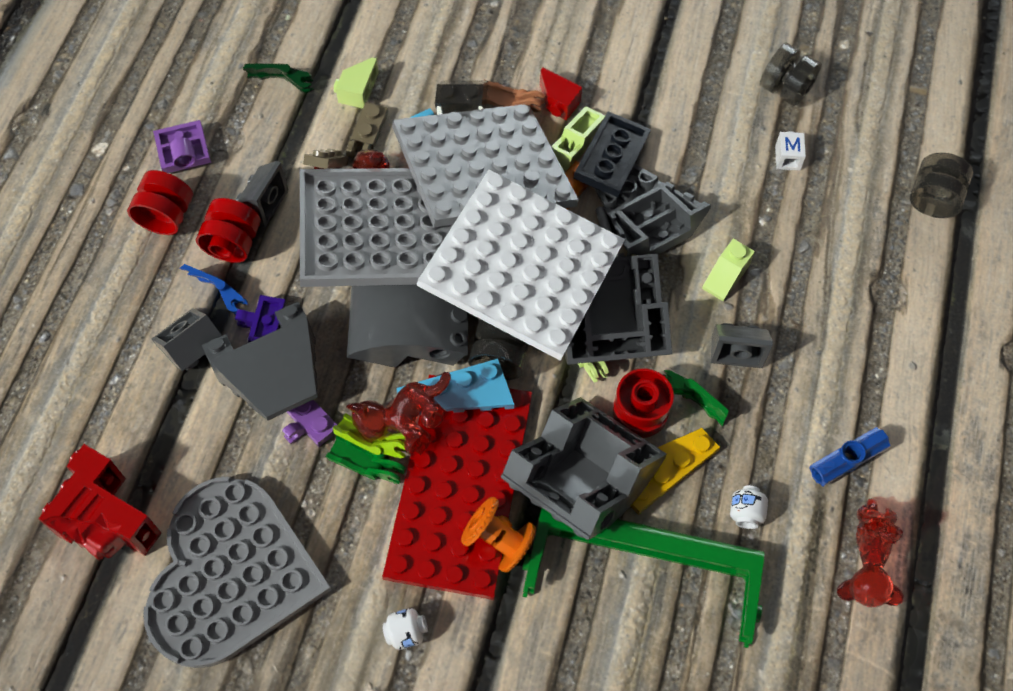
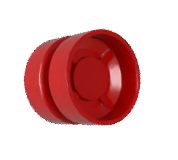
M158 170L147 171L137 188L138 192L134 194L129 204L127 213L136 224L146 230L161 235L176 234L184 218L183 213L187 211L193 198V191L183 180L172 174Z
M216 198L209 205L205 215V222L202 223L197 234L196 244L201 250L216 259L231 263L243 262L247 259L252 246V239L255 238L260 226V216L255 210L242 202L229 198Z
M636 369L627 373L620 380L613 405V418L642 438H648L659 433L667 422L674 399L673 388L668 379L652 369Z

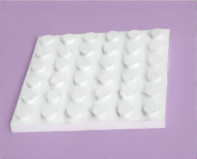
M488 170L419 277L416 286L561 361L625 239Z

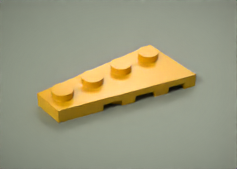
M703 428L657 447L667 455L649 484L631 505L638 515L719 451L720 446Z

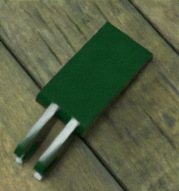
M245 64L243 67V71H246L248 74V79L282 78L303 93H309L313 90L310 87L312 84L306 83L314 81L311 78L312 76L308 72L291 68L288 64Z

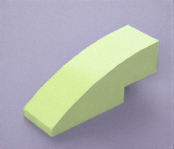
M585 106L564 128L563 135L551 147L564 171H567L583 155L605 115Z

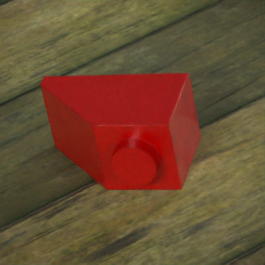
M542 67L540 70V88L545 95L544 101L547 111L567 121L581 103L583 87Z

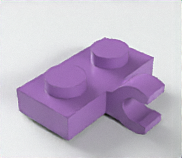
M311 400L287 412L295 423L288 424L282 430L285 434L284 438L290 444L306 433L320 447L335 435L333 427L337 424L314 400Z

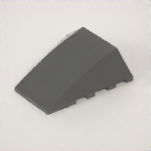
M635 164L618 198L595 188L617 233L625 239L623 244L627 252L635 255H659L690 238L711 209V205L703 201L700 203L694 200L692 194L679 192L675 189V185L659 181L658 176Z

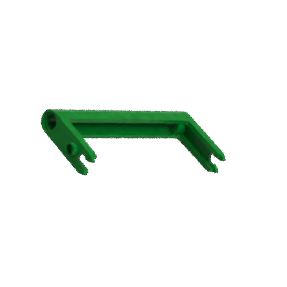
M544 508L541 509L532 553H526L523 570H527L523 597L527 598L528 593L534 594L547 538L550 535L743 578L745 580L738 641L744 642V648H748L749 644H752L755 623L760 622L762 615V606L758 605L764 565V551L617 519L598 535L587 540L577 536L573 529L563 522L555 520L551 513Z

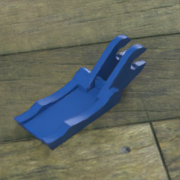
M186 264L180 267L181 270L189 272L187 275L196 277L200 282L215 285L219 289L227 309L236 315L237 310H239L236 308L238 303L249 305L245 298L223 280Z

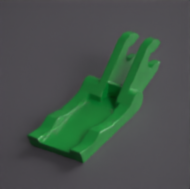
M664 370L666 375L663 376L670 382L674 395H682L685 399L693 400L705 410L710 418L716 419L723 426L729 412L725 406L694 380L687 379L671 370Z
M338 435L335 437L336 441L330 452L325 456L328 460L367 478L376 480L378 477L395 484L400 483L401 477L393 472L381 470V468L383 467L400 474H404L406 469L405 466L398 462L386 460L387 455L373 454Z

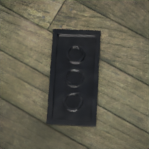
M608 111L579 163L573 179L618 198L649 137L651 129Z

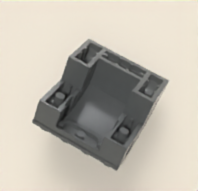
M658 254L615 258L564 353L567 364L673 354L668 302H662Z
M416 285L352 286L347 358L396 368L407 356L454 366L463 356L468 354L469 313Z
M580 397L552 409L541 437L513 449L500 478L505 480L512 489L520 491L530 498L534 505L541 506L551 513L555 520L563 522L573 529L577 536L590 540L612 525L635 502L654 477L667 454Z

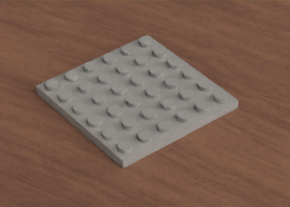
M519 104L393 120L392 128L434 228L455 223L488 170L521 185L563 208L577 207L578 197L532 109L528 105Z
M409 168L300 169V287L417 285L419 277L453 225L433 227Z

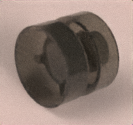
M785 43L777 50L768 63L761 77L760 86L772 94H775L782 88L780 98L792 106H796L815 84L822 63L809 55H806L799 61L801 51L789 43Z
M934 153L926 156L920 164L910 193L912 206L922 214L934 218H950L959 214L962 211L973 177L971 165L963 158L950 153Z
M479 319L474 337L476 342L472 345L468 361L469 365L474 366L498 358L505 380L521 377L526 361L525 353L528 351L529 344Z

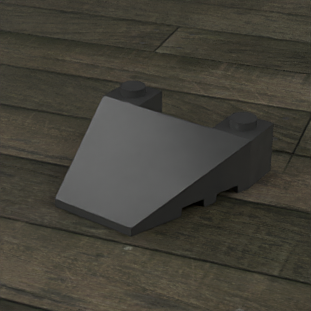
M299 302L274 312L281 327L280 329L243 346L233 349L226 334L202 345L219 383L229 387L233 394L244 399L252 409L266 420H271L318 397L317 372L315 369L316 353L314 347L316 341L308 318Z

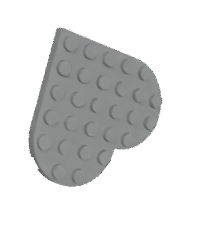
M230 477L214 478L191 489L178 502L172 512L173 517L169 529H167V544L174 562L161 571L149 589L150 594L143 612L144 625L153 646L170 661L190 668L211 667L234 657L330 592L331 588L272 498L263 488L249 480L231 479Z

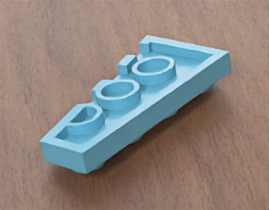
M498 358L396 388L404 416L439 414L440 411H454V413L471 409L488 411L492 410V408L502 407L514 409V402Z

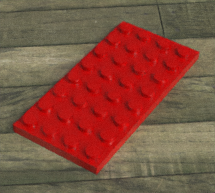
M429 375L428 379H429V378L436 377V376H435V375ZM509 388L514 402V409H505V407L492 408V410L488 411L471 409L454 413V411H440L439 414L419 416L382 575L383 580L494 600L502 553L480 537L470 546L463 545L461 538L474 513L488 498L495 497L499 501L494 515L496 517L505 516L509 519L514 489L500 477L503 474L511 451L523 445L532 392Z

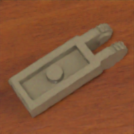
M365 102L348 143L346 156L353 158L357 147L360 146L363 147L360 152V159L362 161L368 160L387 118L388 107Z

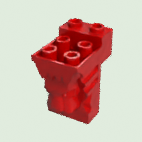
M83 444L79 450L72 454L66 466L73 475L63 482L59 493L44 506L38 519L56 536L71 544L75 541L81 548H86L98 560L104 557H113L124 545L134 552L137 551L146 556L162 532L146 514L114 496L126 480L125 476L111 459Z

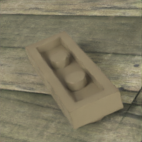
M335 149L313 150L312 154H304L303 164L324 169L344 167L348 164V156L341 155L342 151Z

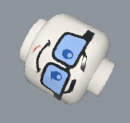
M744 486L743 489L733 493L730 509L731 518L736 521V525L746 529L758 528V525L763 524L766 520L768 498L760 492L758 487Z
M413 608L391 613L388 615L387 621L383 623L385 640L388 645H392L396 650L420 645L423 642L424 633L428 632L424 615L419 616Z

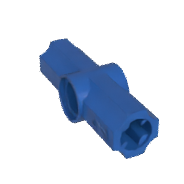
M875 427L855 440L845 442L841 448L810 465L809 469L812 477L817 484L824 487L842 475L855 471L859 465L891 446L888 436L883 430ZM845 453L851 454L855 460L848 459Z

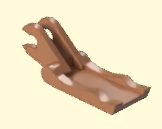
M485 79L480 93L476 95L478 101L497 107L525 104L530 106L533 112L541 111V108L534 105L541 106V104L545 103L544 100L535 97H545L540 91L533 90L528 92L525 89H512Z

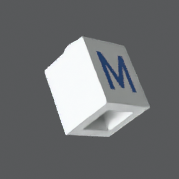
M780 132L775 145L776 169L801 170L806 157L804 133Z

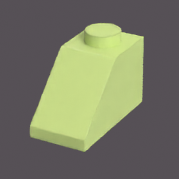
M372 57L342 71L340 78L336 79L334 84V92L337 94L338 103L359 108L364 107L365 102H368L379 74L377 58Z
M732 239L720 255L702 289L724 301L749 268L755 251Z

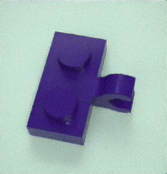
M260 295L255 313L237 310L235 320L238 321L237 326L243 328L251 327L248 343L280 329L274 312L286 307L285 299Z

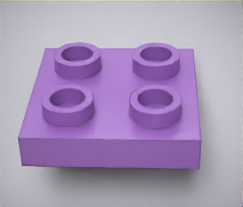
M200 120L153 131L163 172L171 173L211 163Z

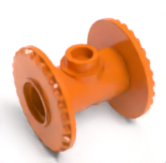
M491 497L474 513L462 534L461 542L465 546H470L480 537L488 544H491L495 549L503 553L499 570L508 572L526 554L536 534V527L532 523H527L517 532L512 528V524L507 517H496L494 515L499 501L497 498Z

